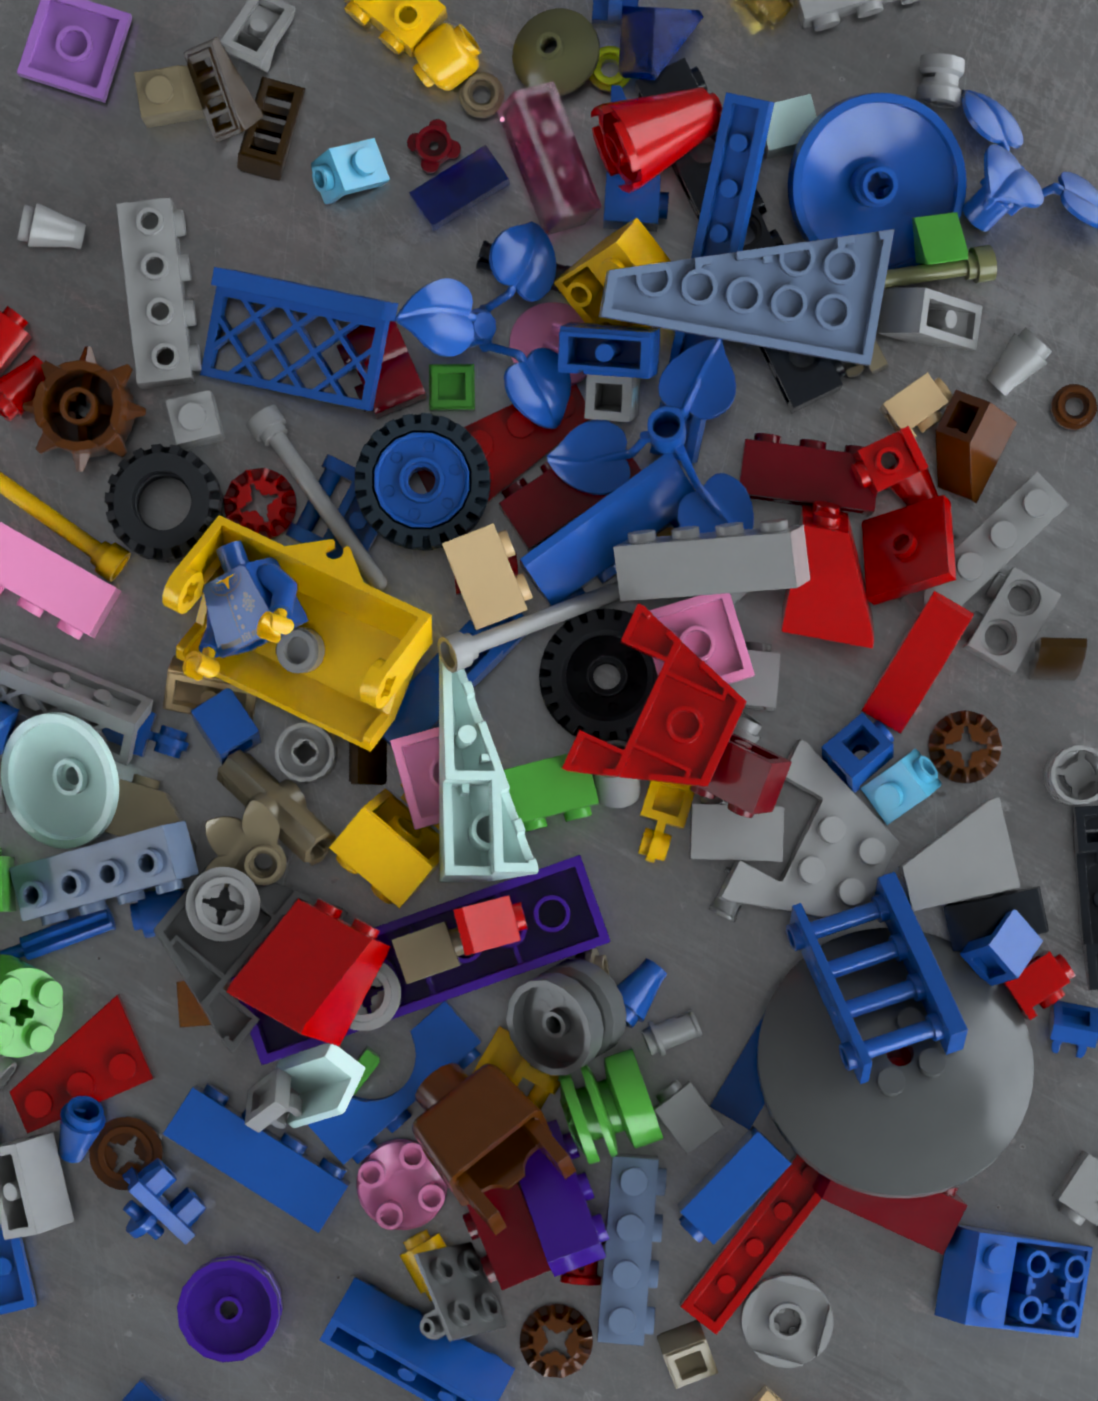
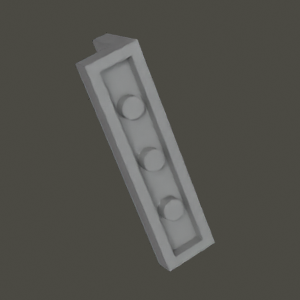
M0 636V702L19 709L16 720L23 723L36 715L48 712H62L64 710L75 714L76 717L89 724L102 737L114 761L127 766L133 756L137 732L151 714L154 699ZM24 693L33 697L41 709L35 711L25 707L18 695ZM108 728L123 734L122 746L108 741L101 729Z

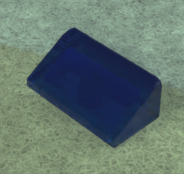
M485 145L412 190L409 194L434 232L503 189L510 182L505 171Z

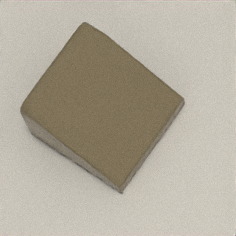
M698 1320L657 1335L662 1355L676 1389L719 1373Z

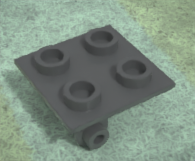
M472 1242L414 1255L436 1308L426 1313L420 1322V1331L424 1336L431 1340H437L447 1335L449 1342L506 1327L501 1315L500 1304L491 1291L480 1257L475 1252Z

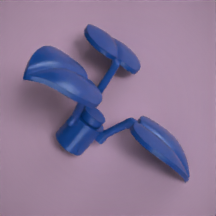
M963 89L962 107L969 123L981 136L997 144H992L985 150V177L980 181L982 187L962 208L969 222L979 230L987 232L1006 213L1013 216L1024 207L1038 208L1044 202V197L1056 194L1060 196L1063 206L1073 216L1098 229V191L1083 177L1065 171L1058 176L1059 183H1053L1041 189L1034 176L1026 171L1015 156L1009 152V146L1018 149L1023 145L1022 131L1012 114L991 97Z
M531 221L502 231L495 238L490 248V268L496 280L508 286L504 293L487 304L480 305L479 308L471 310L473 299L467 286L451 278L438 279L415 292L400 309L395 317V321L410 331L427 349L440 356L453 357L463 353L467 348L479 346L482 352L491 351L515 358L519 363L512 364L504 373V386L510 401L521 414L533 423L547 429H555L561 424L571 393L570 373L558 372V354L547 348H537L532 350L526 357L521 350L494 344L491 341L496 332V321L490 314L493 309L512 298L515 292L528 302L538 301L550 291L556 277V257L552 243L541 226Z
M712 338L697 343L680 353L666 366L661 374L658 385L660 400L666 407H660L651 413L647 422L648 431L640 433V438L632 448L626 450V435L617 425L607 420H591L578 425L570 431L563 441L547 455L548 464L566 484L587 494L606 495L630 479L631 472L626 459L635 457L647 443L651 442L652 446L661 453H677L692 486L696 490L684 496L679 503L678 523L680 527L699 526L700 533L716 532V525L742 522L744 529L754 528L752 501L742 483L728 474L718 473L709 478L703 486L684 447L686 441L684 418H686L688 412L697 419L710 420L725 413L734 401L736 395L735 374L721 339Z

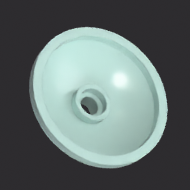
M48 712L31 717L21 723L11 734L2 755L1 781L7 805L19 825L37 841L54 848H76L97 839L111 823L119 799V778L116 764L102 737L85 721L62 712Z

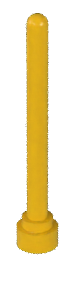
M0 471V494L91 558L90 563L95 566V572L107 581L112 582L121 573L130 559L131 552L116 542L112 545L107 541L99 542Z

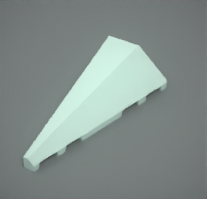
M439 656V882H490L537 874V860L532 856L525 836L526 830L509 793L510 786L487 723L483 721L479 711L472 682L468 681L464 669L454 673L448 671Z

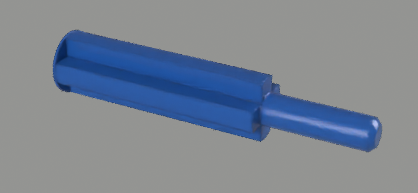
M106 904L107 909L82 916L79 915L19 938L20 944L0 951V954L11 955L18 959L25 956L27 961L107 931L116 930L115 919Z

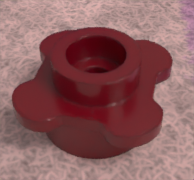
M440 119L430 121L429 126L421 129L419 133H412L407 140L408 149L417 153L421 159V168L427 173L437 172L440 164L448 159H456L461 152L459 142L451 139L446 131V123ZM432 142H436L438 144V148L436 150L430 149V144Z

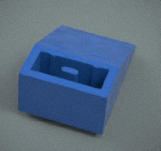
M958 1225L944 1252L934 1315L963 1325L1078 1338L1093 1247L987 1228Z

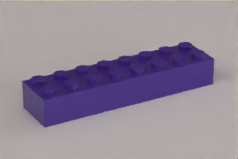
M581 855L538 869L537 874L515 877L374 927L380 931L376 939L391 946L384 963L392 968L401 987V1002L392 1019L611 942ZM510 895L512 904L521 902L528 929L519 931L521 941L467 956L465 954L458 956L461 963L460 966L406 984L392 943L393 939L445 921L449 930L456 928L457 923L453 911L455 909ZM371 986L362 1003L364 1007H367L368 1014L372 1013L370 1008L372 1005L371 997L377 995V992L384 990L383 986ZM239 1000L244 1007L260 1019L250 1031L261 1066L327 1043L299 1034ZM349 1028L345 1036L358 1032V1030Z

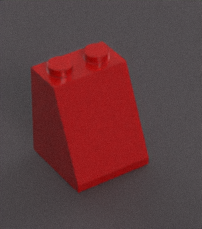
M814 501L813 506L803 504L799 525H804L810 580L798 588L785 590L782 605L781 632L873 649V615L869 600L866 598V586L848 513L840 511L841 507L831 502Z
M319 898L315 905L298 899L230 983L226 993L299 1034L340 1047L391 946L376 939L380 931L373 926L356 918L352 925L339 919L343 910Z

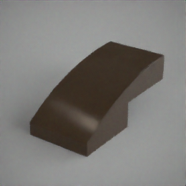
M1040 637L1035 640V659L1029 661V679L1076 680L1085 660L1087 638Z

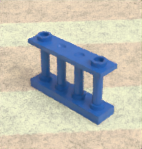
M895 872L878 877L875 895L871 897V902L809 922L801 903L792 906L790 924L786 925L789 943L794 951H801L841 1041V1044H839L841 1060L847 1071L854 1070L860 1084L869 1081L872 1067L871 1058L929 1038H932L933 1041L939 1040L946 1055L964 1048L968 1028ZM876 919L879 923H886L891 934L889 941L830 961L826 960L818 942L819 938ZM892 959H896L897 962H904L909 973L906 981L847 1001L844 1000L835 978ZM911 998L916 1002L921 1000L927 1012L924 1021L865 1041L862 1040L853 1018Z

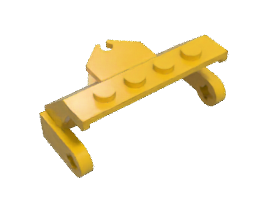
M219 515L172 572L164 587L162 595L163 605L181 614L188 612L202 596L196 622L177 644L176 657L184 661L190 652L199 651V645L207 624V605L203 593L204 585L224 574L216 549L228 543L241 540L249 562L272 557L278 561L281 569L296 581V596L309 620L298 627H307L315 630L324 642L325 654L322 663L315 670L308 673H292L284 669L279 663L276 654L277 644L268 642L250 652L220 658V656L214 658L220 665L219 673L215 677L371 752L395 720L416 665L433 643L432 615L365 584L352 551L348 546L343 548V554L340 558L331 559L326 554L335 549V541L333 539L284 546Z

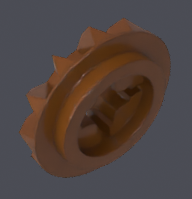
M967 710L953 712L942 718L933 728L928 745L931 762L937 771L945 778L957 783H973L987 777L998 765L1003 747L998 728L984 715ZM964 727H967V734H969L971 742H978V745L985 746L984 749H978V751L970 753L967 767H964L961 752L946 749V745H953V743L961 741Z
M129 1116L115 1118L106 1122L89 1149L90 1164L96 1176L104 1184L117 1190H128L129 1183L123 1179L122 1175L132 1166L140 1172L157 1158L162 1161L163 1157L159 1134L146 1121ZM136 1136L134 1153L144 1163L129 1160L120 1167L119 1171L116 1170L120 1154L109 1143L124 1146Z
M564 1304L542 1306L532 1312L522 1326L520 1332L522 1355L527 1365L543 1377L564 1378L580 1371L591 1355L593 1346L592 1330L586 1318L573 1307ZM544 1325L549 1331L552 1330L556 1334L562 1331L566 1332L572 1328V1331L568 1333V1337L564 1341L567 1348L566 1351L570 1356L566 1357L564 1353H560L557 1349H553L550 1352L546 1351L543 1355L540 1353L548 1343L546 1331L543 1328Z

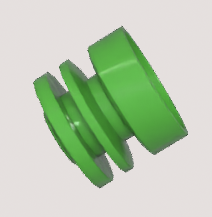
M632 1048L604 1058L606 1079L597 1082L587 1064L581 1067L586 1084L584 1087L576 1089L571 1073L568 1075H558L560 1079V1103L574 1143L577 1144L586 1156L589 1165L600 1161L594 1142L596 1140L604 1138L611 1157L618 1155L616 1133L625 1131L635 1149L664 1139Z

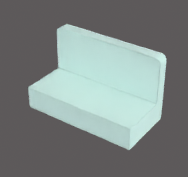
M330 1043L279 1059L275 1069L278 1067L291 1075V1088L299 1093V1097L303 1101L302 1115L296 1117L290 1113L287 1124L292 1128H297L343 1114L365 1071V1067L340 1047Z

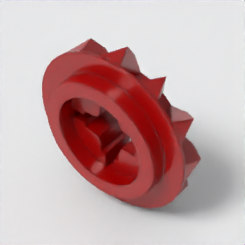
M265 467L245 470L230 482L223 498L225 515L228 520L269 539L279 536L290 526L297 507L296 495L288 480L282 474ZM253 486L263 497L279 496L267 505L268 513L266 515L269 520L267 522L264 521V518L256 510L250 512L248 510L241 511L253 502L251 495L253 494L251 489Z

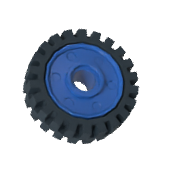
M421 413L415 415L407 414L399 419H393L371 435L369 441L363 446L356 463L354 483L360 510L369 525L380 536L406 549L428 551L443 548L442 543L465 535L475 527L488 503L491 480L488 462L481 446L464 427L441 415ZM428 471L435 476V485L430 492L419 494L410 488L411 477L416 472Z

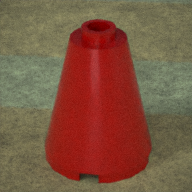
M703 87L604 103L594 107L591 111V117H599V125L592 128V133L606 170L610 176L619 173L625 183L618 187L626 193H631L643 187L718 131L723 107L717 95L713 92L709 94Z

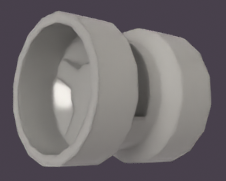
M942 53L921 55L919 71L923 75L922 84L917 87L916 101L933 108L949 109L960 107L962 91L958 87V79L964 75L965 59Z

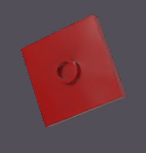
M945 495L862 521L866 598L873 605L956 580L951 502Z

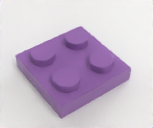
M40 0L17 74L19 77L105 103L132 21L131 14L88 0Z

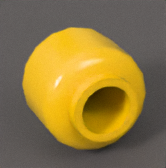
M443 23L424 37L414 48L415 58L418 63L413 66V70L426 87L430 88L435 84L444 91H451L479 68L478 55L482 51L476 40L463 25L459 24L454 27L449 23Z

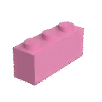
M0 522V595L6 588L20 596L16 605L40 618L45 610L59 618L60 620L56 627L78 640L81 639L83 633L95 638L122 591Z

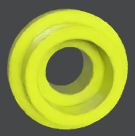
M616 46L601 47L597 66L589 78L591 83L596 88L605 92H611L612 85H620L621 88L625 87L631 79L633 69L629 55ZM606 63H614L619 71L615 76L607 77L601 71L602 66Z

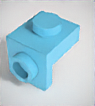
M375 138L329 148L311 163L313 183L321 193L326 205L335 203L344 195L383 186L390 180Z
M913 749L860 789L886 825H888L929 797L942 786V783L938 778L937 769L931 760L922 756L917 749Z

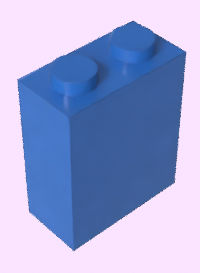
M753 1125L677 1204L682 1214L678 1219L681 1222L680 1225L699 1243L706 1237L714 1245L791 1165V1162Z

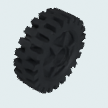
M607 608L591 610L567 621L549 640L539 669L540 690L551 716L570 734L577 736L579 730L605 742L612 740L629 741L658 678L651 656L621 643L633 613ZM611 664L618 669L620 681L614 688L602 689L595 683L593 674L600 665Z

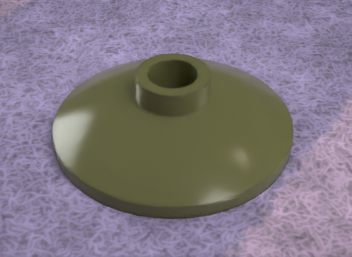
M564 8L546 10L531 18L520 30L513 47L512 59L514 70L520 81L536 94L547 97L569 94L584 85L593 74L600 55L599 37L593 25L582 14ZM557 41L556 49L551 53H545L546 47L551 42Z

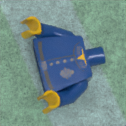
M241 540L228 543L216 549L224 574L204 585L203 593L207 605L206 630L200 642L199 651L190 652L182 666L183 673L196 681L202 680L203 676L207 678L215 677L219 673L220 665L214 658L219 656L224 658L250 652L268 642L277 644L281 640V635H287L296 627L309 621L296 596V581L282 570L278 561L272 557L249 562Z

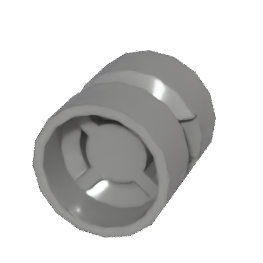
M308 722L296 723L286 728L278 737L275 746V760L280 770L290 779L305 784L317 783L327 778L335 769L338 760V750L333 737L326 730Z
M1074 745L1055 752L1047 760L1043 770V783L1047 793L1055 801L1067 806L1084 805L1098 800V750L1087 745Z

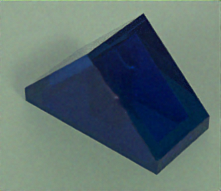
M622 6L619 73L623 78L655 80L703 19L701 11Z

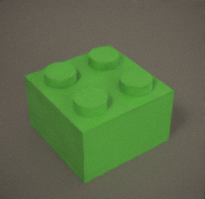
M568 753L504 769L510 786L509 793L518 817L522 819L526 830L525 833L548 827L546 818L563 814L565 822L592 816L591 807L599 805L592 774L574 773L562 769Z

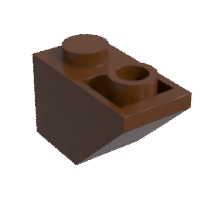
M955 390L936 428L938 488L977 504L1017 422L993 403Z

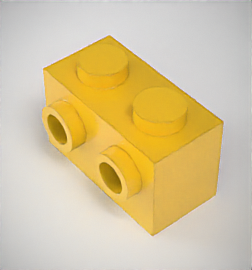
M344 0L347 3L344 10L362 26L370 22L382 32L378 38L386 47L397 55L404 51L412 58L415 56L414 48L447 19L446 7L438 0Z

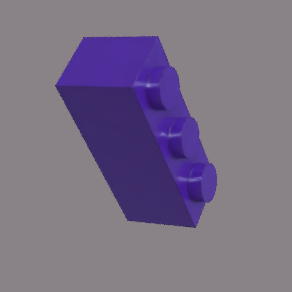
M557 1119L547 1122L552 1136L568 1153L571 1161L579 1158L580 1154L576 1143L573 1141L571 1132L563 1134ZM537 1149L527 1160L525 1166L526 1176L519 1182L546 1260L554 1277L607 1258L602 1242L610 1240L601 1214L592 1216L587 1201L594 1199L595 1196L586 1172L578 1175L577 1172H574L565 1180L541 1150Z

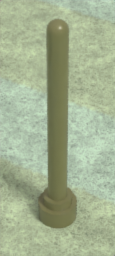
M991 245L971 247L968 251L967 260L888 269L884 289L964 276L965 280H973L974 283L994 281L997 276L996 256Z

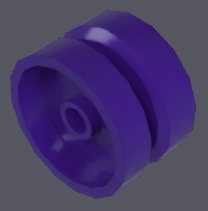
M241 1254L220 1255L201 1265L182 1287L177 1304L179 1328L187 1343L203 1357L223 1363L243 1361L261 1351L277 1330L284 1309L282 1289L273 1272L258 1259ZM225 1301H232L237 1305V1315L232 1312L227 1316L222 1311L226 1303Z

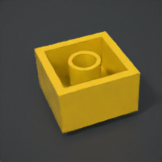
M386 788L362 807L329 847L337 854L336 860L344 869L353 874L359 873L371 884L372 892L380 900L387 904L393 903L398 908L422 887L439 866V834L430 826L415 830L409 808Z

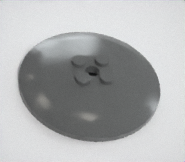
M888 928L867 929L833 939L823 944L821 948L826 960L830 961L887 942L891 934ZM923 932L968 1028L962 1050L946 1055L940 1041H933L932 1038L905 1047L911 1055V1062L905 1066L892 1064L888 1060L886 1053L871 1058L872 1067L869 1081L860 1084L854 1070L847 1071L839 1053L841 1041L804 958L789 971L779 984L767 1007L759 1032L757 1047L759 1084L768 1112L782 1137L795 1153L823 1176L844 1187L872 1196L886 1198L925 1197L953 1189L976 1177L988 1168L1012 1141L1023 1122L1032 1093L1034 1062L1031 1039L1024 1017L1013 996L1003 983L991 986L980 978L960 955L962 950H952L950 941ZM892 959L835 978L844 1000L847 1001L906 981L909 973L903 961L897 962L896 959ZM911 998L855 1017L853 1020L862 1040L865 1041L924 1021L927 1012L921 1000L916 1002Z

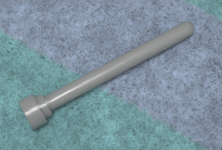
M270 405L258 411L246 424L256 441H263L265 446H272L341 547H350L359 572L367 584L382 591L387 584L385 576L286 436L288 432L285 427L287 420L276 405Z
M618 581L473 636L470 633L463 634L459 631L443 636L438 640V652L441 661L448 671L454 673L470 667L473 664V660L478 658L480 652L620 600Z

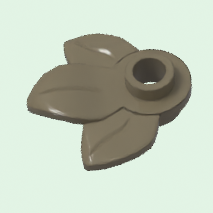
M251 800L244 811L242 820L237 817L220 816L206 821L205 832L207 840L218 856L209 863L205 871L216 867H231L246 874L257 885H270L282 877L286 869L287 858L283 848L277 843L280 824L276 816L266 805L257 800ZM259 854H267L272 858L273 863L270 867L262 869L255 864V858Z

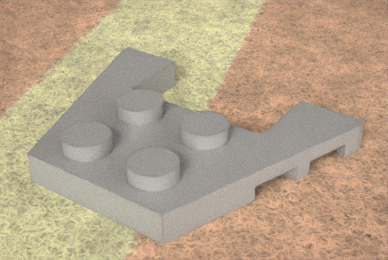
M802 739L796 740L787 758L792 761L785 781L816 797L818 800L817 805L779 881L741 860L735 861L717 898L726 902H737L792 912L793 905L801 903L807 916L824 918L869 903L876 891L878 877L884 875L900 842L807 742Z

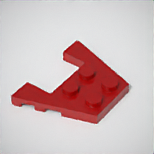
M638 603L621 639V643L664 662L660 674L625 749L622 750L579 730L562 769L574 773L708 787L747 701L711 667L694 654L670 629L664 626L651 611Z

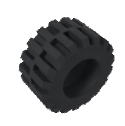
M153 444L151 449L143 450L139 448L133 451V457L129 460L124 458L118 464L120 469L116 475L111 474L108 480L110 489L109 493L105 492L104 501L108 505V512H106L108 522L112 525L113 532L118 539L138 555L148 560L154 559L164 563H169V560L182 561L219 515L223 517L221 509L222 505H224V499L219 488L220 484L210 468L191 451L183 450L180 446L171 444L170 447H163L162 444ZM161 478L179 480L187 487L191 496V506L186 518L179 525L168 530H157L148 526L139 513V500L143 491L150 483Z

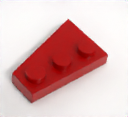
M120 994L116 995L9 1091L27 1134L60 1120L62 1107L74 1097L88 1096L101 1102L155 1078Z

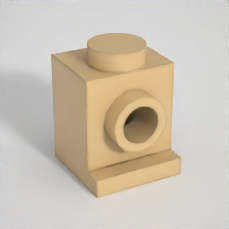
M927 372L883 403L879 410L895 432L909 426L914 438H916L917 435L913 429L918 427L924 433L940 422L943 416L940 410L949 404L953 395L939 377L933 381Z

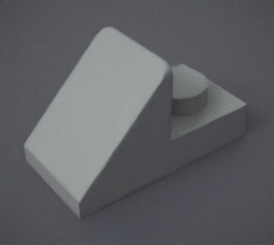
M248 0L220 41L226 53L235 59L268 73L275 47L292 23L296 7L281 0Z

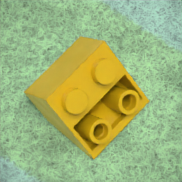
M635 218L604 238L554 281V284L585 323L651 328V326L599 317L606 271L671 262V260L640 220Z

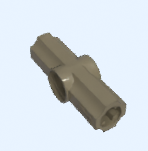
M241 749L230 754L223 765L218 768L217 780L245 806V809L251 800H257L272 811L280 824L279 839L304 863L308 862L313 866L325 858L326 854L331 850L329 847L335 841L336 835L307 809L305 797L296 783L288 779L279 782L249 753H244Z

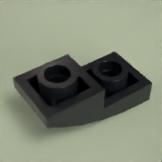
M1040 886L996 893L992 897L950 903L944 906L952 950H963L968 942L992 935L1005 914L1012 910H1017L1037 934L1048 932L1049 927Z

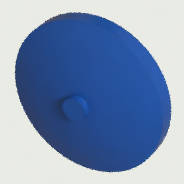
M859 94L833 104L816 117L807 127L791 159L787 183L788 200L795 225L805 242L894 229L888 269L920 265L916 263L912 217L957 212L960 219L967 188L965 162L960 146L950 128L926 105L898 94Z

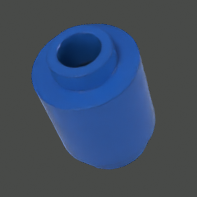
M179 889L157 895L156 890L144 892L145 899L138 900V903L130 904L134 930H143L145 938L156 937L153 929L187 889Z

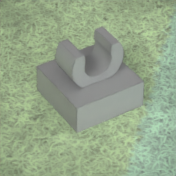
M277 1067L248 1089L245 1125L258 1133L270 1124L276 1128L284 1129L287 1123V1112L292 1113L296 1117L302 1115L303 1101L301 1097L290 1093L291 1075Z

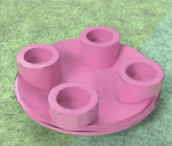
M393 1139L378 1145L362 1161L356 1180L357 1194L363 1209L379 1226L387 1230H411L425 1225L442 1208L448 1186L426 1157L420 1143L410 1139Z

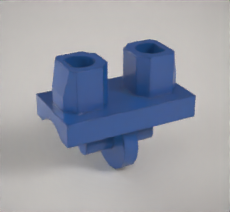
M159 1158L144 1167L140 1172L132 1166L122 1175L123 1179L129 1183L128 1191L143 1204L140 1207L133 1200H130L123 1208L131 1217L126 1226V1232L134 1239L146 1233L154 1240L159 1239L163 1235L164 1229L157 1223L158 1220L185 1245L195 1236L192 1225L205 1211L206 1206L203 1200L189 1187H186L171 1202L162 1195L177 1178Z

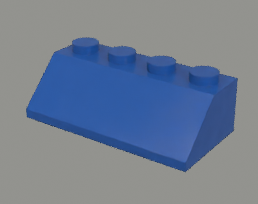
M665 453L520 558L521 568L549 606L586 593L583 588L597 578L604 584L617 575L613 547L627 540L628 533L653 529L655 530L656 537H658L657 534L670 525L673 528H679V503L684 496L695 490L673 454Z

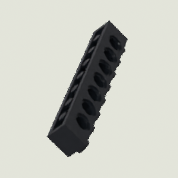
M685 57L635 81V92L638 98L703 87L708 91L699 68L696 66L690 69ZM718 131L701 143L708 144L714 149ZM689 151L673 163L671 167L699 222L711 161L708 163L697 162L692 158ZM757 189L748 224L754 231L755 239L751 243L744 245L743 251L784 245L776 229L769 231L761 216L767 213V210ZM758 346L791 414L840 391L843 386L840 378L846 376L841 361L814 356V362L810 366L801 368L795 366L790 361L788 351Z

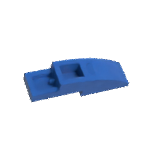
M520 613L477 631L473 622L469 620L459 632L463 634L470 633L473 636L521 618L524 615ZM527 635L480 652L478 658L473 660V664L470 667L464 668L468 681L472 682L473 688ZM439 652L408 685L395 720L382 736L390 746V740L439 727Z

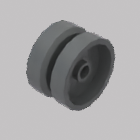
M566 959L515 990L508 1002L506 1020L511 1040L519 1054L531 1066L549 1075H568L616 1046L624 1034L627 1014L621 992L614 980L604 970L583 959Z

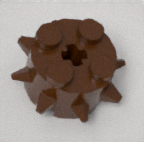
M85 346L79 360L64 362L58 365V367L48 361L41 364L46 380L44 382L41 381L37 386L34 400L23 403V410L34 414L37 426L43 431L35 449L42 454L59 447L72 453L76 470L79 472L84 471L90 457L103 456L113 452L123 458L127 454L125 443L127 442L128 435L131 433L134 419L146 414V408L134 404L130 388L126 385L133 371L131 366L126 364L109 371L96 364L94 353L90 346ZM87 400L91 404V409L83 417L78 414L80 406L86 407Z

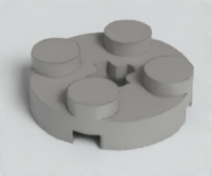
M780 1274L764 1278L750 1291L742 1307L741 1327L747 1344L759 1359L779 1368H796L803 1365V1363L811 1361L815 1356H819L826 1349L833 1333L834 1318L827 1297L815 1283L799 1275ZM786 1308L794 1309V1317L800 1320L798 1328L790 1327L788 1334L780 1332V1324L774 1321L775 1315L783 1314Z

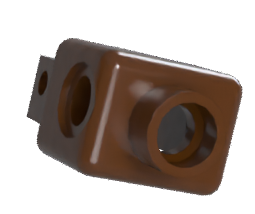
M449 1063L432 1072L418 1087L415 1099L425 1112L418 1116L412 1125V1131L417 1141L460 1205L466 1206L470 1204L495 1235L507 1226L499 1211L485 1196L484 1192L493 1188L509 1190L526 1176L525 1166L527 1160L537 1149L541 1150L565 1180L576 1172L570 1156L552 1136L542 1111L496 1065L485 1064L468 1076L458 1064Z

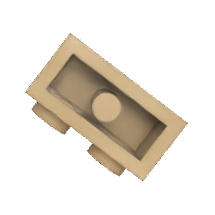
M492 523L442 543L476 631L528 611L525 601L533 597L523 572L514 576L508 558L515 556L516 553L506 529L497 533L495 525Z

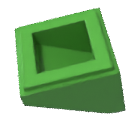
M957 212L912 217L916 263L929 265L968 259V249Z

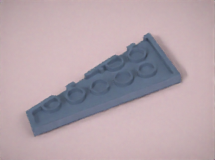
M894 229L606 271L599 317L870 366Z

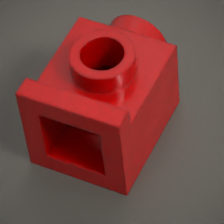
M909 426L853 453L856 462L851 464L854 476L861 488L869 487L872 495L908 479L929 467ZM884 453H890L894 456L896 460L894 469L889 470L882 466L881 456Z
M1044 950L1029 961L1019 978L1004 982L1003 984L1013 996L1024 1019L1032 1020L1038 1016L1033 1007L1039 1004L1042 1009H1045L1065 996L1062 988L1069 984L1070 980L1076 975L1061 954L1054 957L1050 951Z

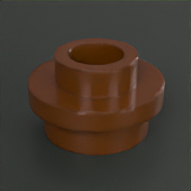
M1069 384L1062 387L1056 392L1051 402V413L1054 420L1060 426L1069 430H1078L1086 427L1094 419L1097 412V402L1094 394L1088 388L1079 384ZM1068 400H1076L1080 403L1081 412L1079 415L1073 416L1066 411L1065 405Z

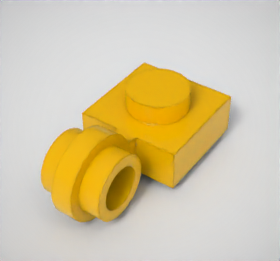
M649 782L639 816L656 821L654 830L645 827L639 845L638 854L646 856L645 861L654 863L655 859L665 860L672 835L664 833L666 825L684 829L695 794L689 789L690 785Z

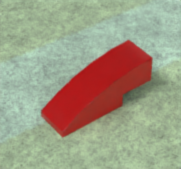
M934 591L873 687L861 711L901 734L972 620L974 613Z

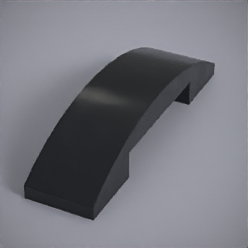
M1098 806L1074 807V846L1080 932L1088 991L1098 990Z

